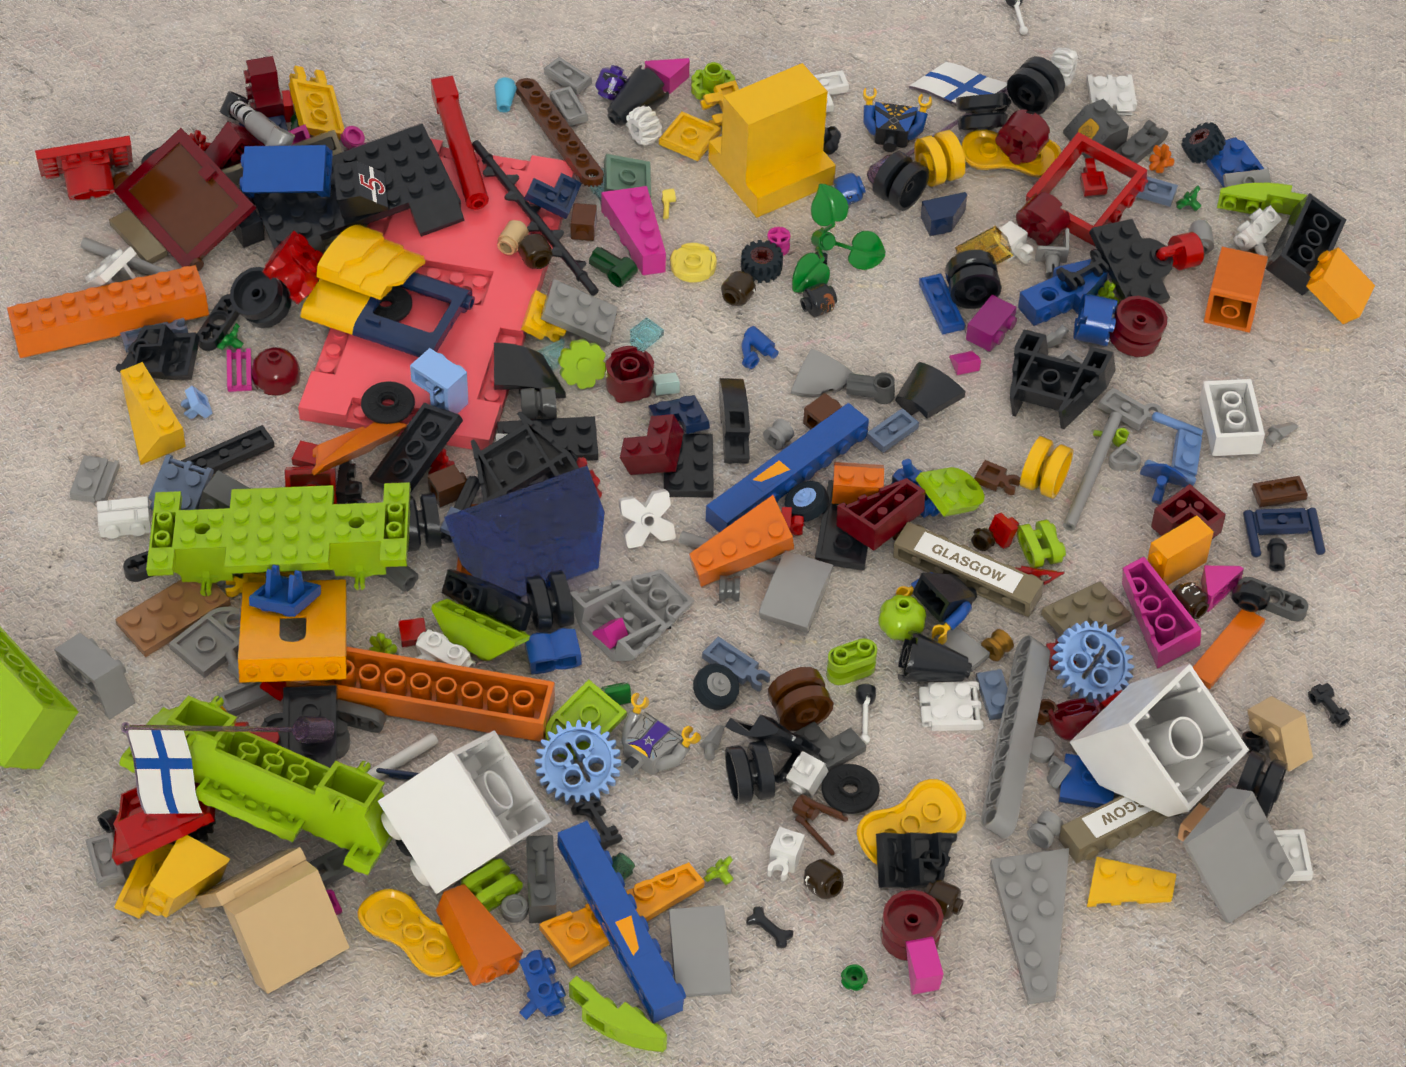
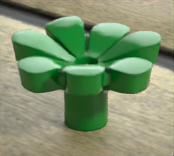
M1197 185L1190 193L1187 191L1183 198L1176 202V207L1180 210L1184 206H1190L1194 211H1197L1202 206L1196 199L1200 187Z
M237 323L230 334L225 335L223 340L217 345L218 349L223 350L230 345L235 349H240L244 343L237 338L238 328L240 327Z

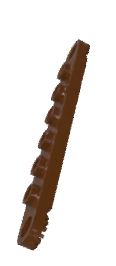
M530 78L518 80L516 82L517 95H519L525 107L574 174L579 177L581 183L584 186L588 185V187L590 185L592 187L594 185L596 187L601 185L604 178L603 170L538 82Z

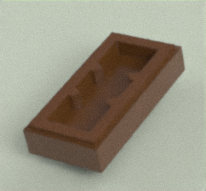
M1300 476L1258 482L1252 485V491L1259 508L1306 500L1308 496Z

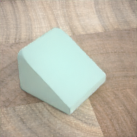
M676 372L654 375L656 396L680 393V381Z

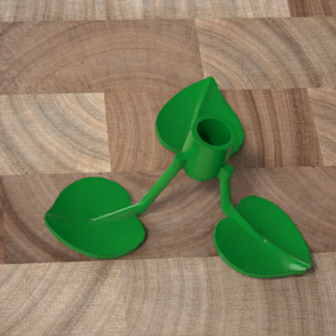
M820 183L812 201V219L818 225L824 226L816 230L811 236V242L816 247L815 251L818 252L819 257L815 253L810 252L800 258L792 278L793 292H803L804 289L810 286L828 283L830 270L823 263L825 258L822 250L828 251L834 246L851 250L848 261L853 267L860 270H867L877 266L885 257L886 251L882 241L874 232L866 230L857 233L852 240V246L837 242L835 236L828 232L835 227V221H843L848 214L846 198L839 190L832 186Z

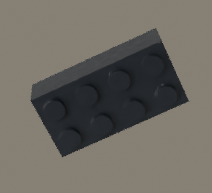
M1309 193L1294 207L1265 269L1303 296L1309 291L1306 286L1311 278L1310 273L1319 262L1318 257L1323 252L1334 249L1346 219Z

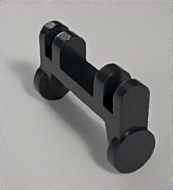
M1093 249L1090 251L1091 262L1088 266L1077 272H1070L1060 267L1056 270V273L1061 281H1065L1072 290H1076L1078 286L1085 285L1083 277L1093 272L1099 277L1103 275V272L1107 273L1110 269L1102 259L1100 252L1097 249Z
M600 799L588 802L581 801L571 807L572 814L586 815L591 818L600 833V845L603 850L622 841L623 837L621 834H617L619 832L617 827L611 826L607 828L600 817L606 813L604 806H600Z

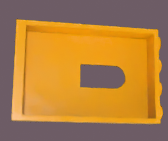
M346 579L306 581L321 585V595L295 617H286L280 613L262 611L260 608L249 606V596L266 582L243 583L238 651L239 683L346 679ZM306 618L305 638L296 642H287L280 639V619Z

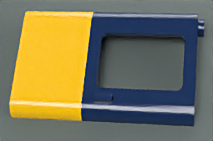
M413 272L404 284L399 285L400 287L450 304L433 332H426L375 315L374 311L381 302L379 299L319 279L302 306L301 318L420 357L429 348L435 352L439 350L460 313H466L467 310L472 309L475 297L472 296L471 290Z

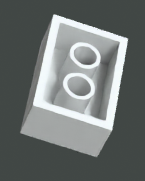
M1252 380L1203 381L1199 402L1212 456L1260 454L1265 433Z

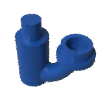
M751 326L746 330L741 344L744 357L742 365L745 368H755L760 360L756 352H751V345L763 356L769 355L772 359L778 356L779 351L775 349V343L756 326Z

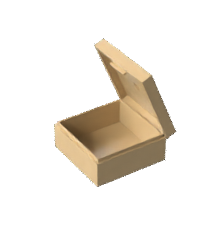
M301 847L278 851L196 896L202 909L218 906L224 907L254 981L267 994L349 948L319 871L306 861Z

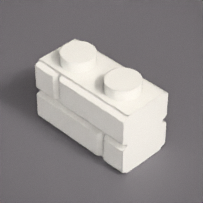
M148 496L97 501L98 527L101 538L114 539L122 535L132 534L134 536H141L144 533H151Z

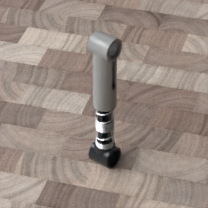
M228 91L219 111L221 114L241 122L247 131L265 146L292 145L295 138L294 134L280 128L264 114L256 112L249 107V99L235 92Z

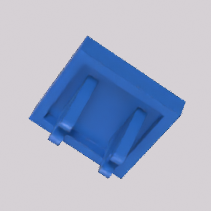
M272 565V570L267 569L266 583L249 596V606L260 608L262 611L280 613L286 617H295L321 595V585L303 581L302 572L295 570L294 575L289 577L281 576L279 566Z

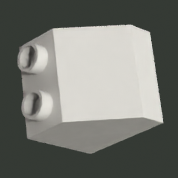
M1191 664L1130 683L1070 741V744L1100 786L1168 817L1190 811L1249 751Z
M495 730L452 751L378 800L384 811L381 815L384 828L394 839H402L413 857L410 861V866L414 876L421 884L425 886L431 885L436 894L552 822Z

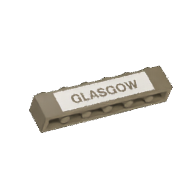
M907 522L894 542L893 558L927 573L954 574L967 587L975 588L977 595L1028 618L1042 597L1044 581L1035 575H1028L1017 570L1012 565L1003 564L994 560L989 555L978 553L966 545L953 542L944 535H937L928 531L921 525Z
M1210 790L1196 803V805H1198L1199 803L1203 804L1209 798ZM1120 796L1062 825L1059 841L1065 849L1069 848V854L1077 864L1083 860L1093 859L1099 852L1107 848H1115L1121 841L1129 837H1137L1143 830L1151 826H1159L1169 817L1124 796Z

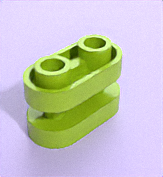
M1047 519L1037 521L1035 530L1032 529L1030 524L1017 526V539L1030 567H1043L1045 558H1047L1051 565L1062 563L1063 557L1066 556L1064 544L1059 542L1057 538V531L1053 523H1050Z
M862 638L831 649L828 653L826 671L829 682L834 685H845L872 675L876 667V644L870 639Z
M492 859L484 867L474 873H469L461 880V885L465 884L489 912L499 907L505 897L518 894L523 887L522 881L516 874H509L511 869L503 859Z

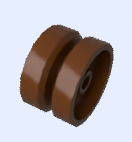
M799 667L789 670L778 676L768 688V697L776 710L775 714L778 721L789 731H798L814 721L818 725L833 710V700L825 688V682L820 672L815 668Z

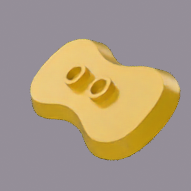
M990 130L969 132L964 137L961 145L966 163L975 169H1012L1036 178H1041L1061 153L1059 145L1049 139V142L1034 161L1016 165L1009 160V157L996 144L995 138L998 133Z
M938 779L924 780L913 787L908 796L898 805L887 809L875 810L865 815L857 827V838L867 857L877 865L876 834H905L910 832L928 834L937 832L957 833L963 827L966 820L965 807L955 790L944 781Z
M395 889L379 890L371 894L360 905L357 912L358 919L365 930L371 935L393 943L402 949L415 967L423 974L431 977H443L462 966L444 926L432 921L423 914L416 902L406 893Z

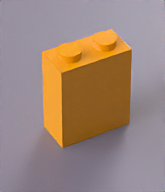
M1339 247L1323 252L1318 257L1319 262L1316 268L1310 273L1311 278L1306 287L1342 324H1345L1361 316L1375 285Z
M1195 516L1151 542L1147 561L1168 586L1207 562L1214 531L1198 516Z

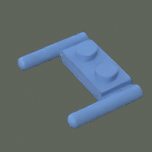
M1154 412L1152 414L1153 421L1178 430L1175 437L1171 467L1182 473L1188 479L1189 484L1194 486L1203 429L1162 413ZM1147 460L1145 461L1144 465L1154 464L1157 462Z

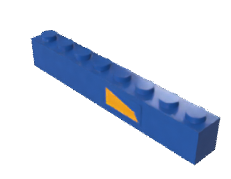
M847 403L707 504L705 521L718 532H721L770 496L774 495L778 503L794 486L805 480H810L821 468L828 467L839 455H844L854 444L862 442L867 437L869 419L850 403Z
M588 821L558 832L557 847L652 1023L683 1011L684 999H686L685 991L680 983L676 984L672 977L674 973L670 963L667 960L664 961L661 957V948L656 938L652 939L649 935V926L646 919L637 913L634 897L625 891L622 875L613 869L610 853L602 849L598 831L592 829Z

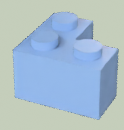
M431 348L410 365L411 381L430 393V405L458 414L469 404L467 371L462 366L452 363L443 354L437 353Z

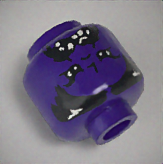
M616 65L601 69L595 83L600 96L614 100L628 79L623 74L624 69Z

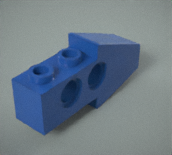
M1091 259L1054 268L1052 278L1020 292L1018 308L1033 326L1047 322L1057 315L1069 312L1071 309L1079 314L1078 306L1082 295L1090 294L1097 296L1101 287L1104 288L1108 272H1103V275L1099 277L1092 272L1083 277L1085 285L1078 286L1076 290H1072L1065 281H1061L1058 278L1056 270L1063 267L1070 272H1077L1088 266Z

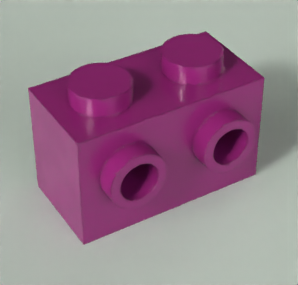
M991 295L968 323L966 340L991 352L996 344L1000 345L1002 343L1005 333L1015 327L1017 307Z

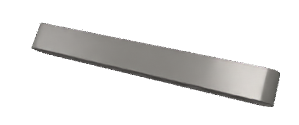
M1030 635L1023 637L1016 647L981 816V824L1003 839L1009 837L1017 825L1050 658L1049 648Z

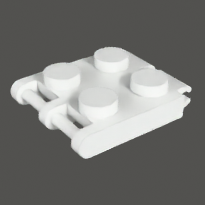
M1132 74L1112 77V75L1092 77V75H1087L1090 104L1104 99L1118 115H1132L1133 110H1136L1137 102Z
M976 681L928 682L927 687H920L919 701L922 726L931 727V731L983 729L984 723L980 720L979 711L982 705L978 701L977 693L980 689L979 683Z

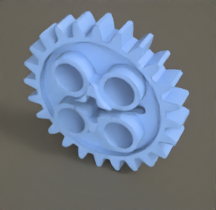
M1084 621L1081 625L1076 623L1063 632L1057 639L1059 643L1053 647L1058 652L1052 656L1053 660L1058 661L1053 666V669L1060 670L1061 672L1056 678L1065 680L1063 688L1068 686L1072 688L1070 691L1071 696L1078 692L1079 698L1087 696L1089 703H1093V699L1101 702L1116 691H1123L1129 685L1127 681L1133 678L1129 671L1134 668V665L1128 663L1133 658V655L1125 653L1130 647L1129 645H1121L1124 639L1123 636L1117 639L1114 637L1116 634L1115 629L1110 633L1107 632V624L1099 628L1097 621L1091 625L1087 621ZM1086 641L1091 644L1092 649L1087 646ZM1104 646L1103 652L1094 661L1092 665L1093 668L1087 672L1085 678L1083 679L1082 674L1092 664L1094 660L1093 657L1096 654H1098L1101 647ZM1106 657L1110 658L1113 664L1109 663ZM1073 660L1079 664L1080 668L1074 664ZM1094 676L1100 680V683L1095 680Z
M577 720L576 727H572L570 722L567 721L566 729L564 730L557 725L556 735L548 731L549 741L541 740V745L544 749L536 750L537 755L541 758L535 760V766L541 767L536 770V775L544 776L540 780V785H548L546 789L547 794L556 791L555 800L558 801L564 796L566 805L569 804L571 799H575V803L580 802L581 799H585L588 802L592 796L595 799H600L599 792L601 791L608 795L609 789L607 784L611 786L616 785L613 777H619L620 771L615 767L621 766V760L616 759L620 756V750L613 749L616 746V740L608 741L610 733L605 732L601 735V726L598 725L593 730L591 729L590 721H588L585 727H582L580 720ZM581 741H586L590 744V747L585 750H580L576 746ZM567 743L573 748L577 760L583 762V770L591 779L590 782H587L583 777L577 763L574 764L573 755L565 746ZM557 754L567 756V759L561 763L553 760ZM594 763H599L603 766V769L599 772H593L589 767ZM570 776H577L580 779V781L574 785H570L566 782L567 778Z

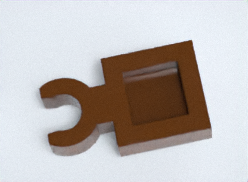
M984 460L974 477L979 485L995 492L999 487L1003 488L1004 492L1008 495H1014L1016 487L1010 484L1020 486L1019 476L1006 475V468Z

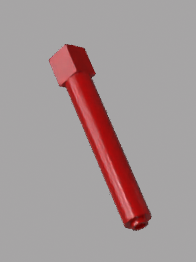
M447 76L431 79L433 102L442 122L466 205L470 209H481L488 204L489 197L459 103V93L454 77Z

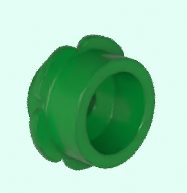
M857 964L847 966L841 973V983L846 989L859 991L868 981L864 968Z

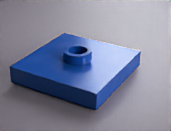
M1065 754L1064 762L1072 767V769L1061 782L1058 802L1098 808L1113 800L1114 792L1097 783L1079 755Z

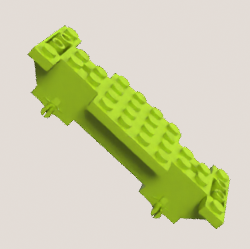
M410 482L384 483L383 502L334 504V486L330 485L232 489L230 508L181 510V491L155 492L146 567L148 576L174 575L175 572L181 576L182 582L201 583V595L206 596L207 592V596L211 595L212 583L231 581L234 578V574L265 573L267 569L272 570V565H277L280 572L334 570L335 576L354 577V588L359 590L360 586L361 590L365 589V577L386 575L387 567L407 566L410 526Z
M188 695L178 707L172 709L163 707L142 728V730H184L192 758L194 782L200 783L195 791L197 800L207 806L224 811L232 817H237L251 823L256 828L269 831L281 839L293 842L303 829L316 837H321L335 843L340 848H346L350 851L346 855L343 865L355 872L368 876L393 838L383 826L381 815L384 811L378 803V800L385 797L382 792L385 782L367 773L371 768L369 762L365 765L366 761H362L358 768L347 766L338 761H335L331 768L234 726L237 717L220 708L224 704L222 697L218 700L219 696H215L208 703ZM129 746L121 756L119 765L135 773L133 756Z

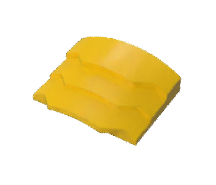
M353 225L338 235L325 251L318 263L316 277L381 300L392 290V286L404 284L414 271L425 264V259L423 255L404 249L403 245L384 239L382 232L362 225Z

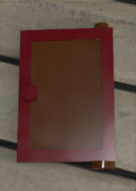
M182 128L177 130L131 175L123 171L113 177L117 196L182 267L196 265L198 271L204 266L202 259L256 209L253 203Z

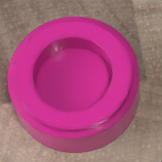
M355 126L346 127L340 137L342 144L348 149L363 144L365 140L364 133Z

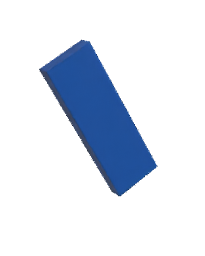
M942 273L919 278L920 288L942 335L965 330L964 320L957 305L952 302L949 288Z

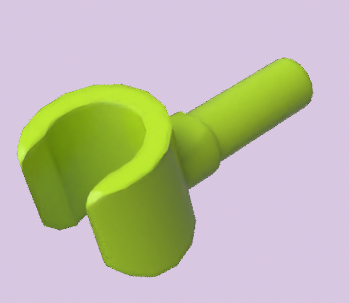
M1125 428L1117 429L1112 440L1113 444L1120 447L1123 443H1126L1129 431ZM1094 430L1093 436L1101 437L1103 431Z

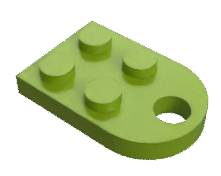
M949 467L921 472L915 478L944 517L975 511L984 502V492L979 483L970 474L959 468Z
M588 679L549 719L545 732L546 740L549 741L548 731L556 735V726L559 725L564 730L566 729L567 721L570 722L572 727H576L577 720H580L582 727H585L588 721H590L591 729L593 730L598 725L601 726V735L605 732L611 733L627 716V711ZM581 741L576 747L580 750H585L590 747V744L586 741ZM569 744L567 748L572 753L573 760H577L573 748ZM557 754L558 757L567 759L566 755Z

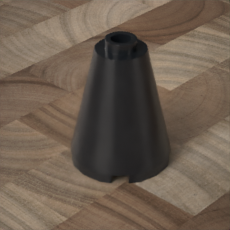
M642 65L635 68L608 107L607 117L614 125H625L627 123L626 116L637 107L649 106L651 109H654L669 99L668 91L664 93L662 89L664 83L651 69L646 67L643 70L641 69Z
M910 630L908 632L911 638L910 640H904L898 667L903 668L902 674H898L900 681L962 682L965 677L968 678L970 676L972 663L968 662L967 656L917 631Z

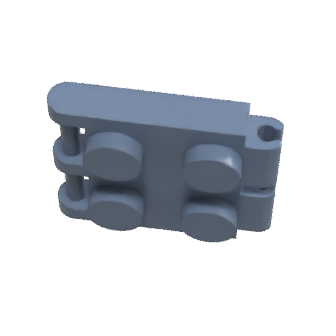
M167 454L148 497L152 501L150 509L153 510L155 492L181 491V510H198L202 491L210 482L214 470L209 467L204 469L195 466L191 461L183 462L174 459L173 455Z

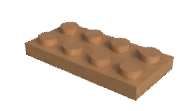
M181 579L115 620L116 625L147 657L167 645L211 610L219 607H229L231 603L230 599L216 583H212L211 595L207 596L206 592V596H203L200 593L201 583L182 582Z

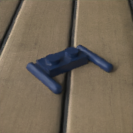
M1305 508L1257 509L1255 512L1252 510H1245L1243 512L1251 555L1255 558L1261 555L1258 535L1307 534L1308 531H1311L1316 554L1323 555L1326 552L1316 508H1309L1307 510Z

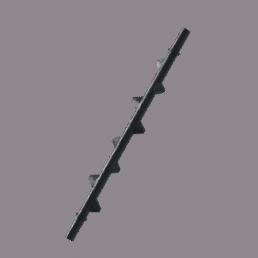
M475 140L472 143L473 149L481 157L483 164L487 165L482 172L483 176L497 177L508 191L504 196L505 200L517 202L531 220L527 227L528 231H540L553 247L552 257L562 258L576 276V280L582 283L590 295L595 296L599 289L588 277V273L583 271L587 263L581 260H574L559 241L564 235V231L550 230L537 214L541 207L529 204L515 186L519 176L517 174L506 175L493 159V155L488 153L479 140Z

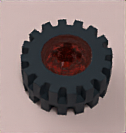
M1205 122L1203 125H1197V128L1193 127L1190 133L1187 132L1185 134L1186 137L1182 139L1183 143H1181V146L1193 163L1200 164L1201 161L1205 163L1208 159L1212 160L1213 156L1219 155V151L1224 149L1223 146L1226 144V139L1216 124Z
M758 240V243L752 241L750 246L748 244L745 246L741 253L742 272L750 274L754 281L758 280V283H762V281L768 283L770 279L774 281L777 279V276H780L783 266V252H781L780 247H777V244H770L768 240L765 242Z

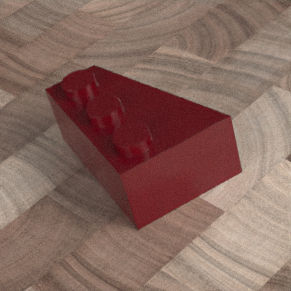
M905 478L880 488L878 493L867 497L865 494L859 496L858 501L848 505L841 503L837 505V527L875 551L903 529L907 522L913 521L924 512L925 490Z

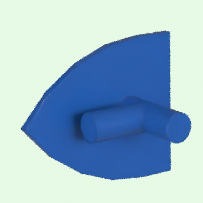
M1147 464L1140 471V475L1157 479V485L1152 498V502L1157 504L1162 502L1167 483L1181 487L1189 485L1188 479L1182 473L1167 464Z

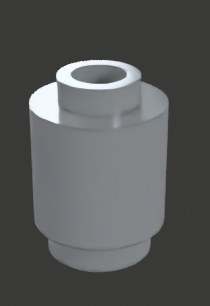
M1205 220L1194 221L1189 228V232H1194L1200 237L1203 242L1205 255L1214 248L1212 227Z

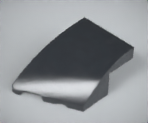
M166 324L146 325L139 332L137 339L128 348L129 354L122 364H117L116 370L120 373L123 369L143 362L152 378L192 380L200 336L196 332L174 334Z
M494 343V390L519 389V394H521L520 389L534 388L536 391H540L542 387H555L556 398H566V392L543 354L520 345Z
M919 362L912 370L896 396L895 401L910 415L920 411L928 419L963 399L966 391L942 371Z
M761 714L754 725L730 718L725 725L726 728L755 741L763 740L767 746L783 752L800 755L804 751L809 755H818L821 750L804 736L790 732L773 718Z
M910 832L905 834H876L879 888H926L930 882L934 883L936 880H943L945 868L948 866L951 858L948 854L952 843L957 840V833L937 832L928 834Z

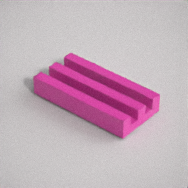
M246 348V352H241V349H236V352H232L231 349L227 350L228 392L252 390L251 348ZM232 359H236L237 385H233ZM242 359H246L247 385H242Z

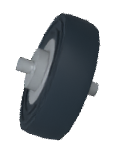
M717 663L708 664L697 672L693 680V690L696 698L702 705L709 709L722 710L735 702L739 694V682L732 670L726 666Z

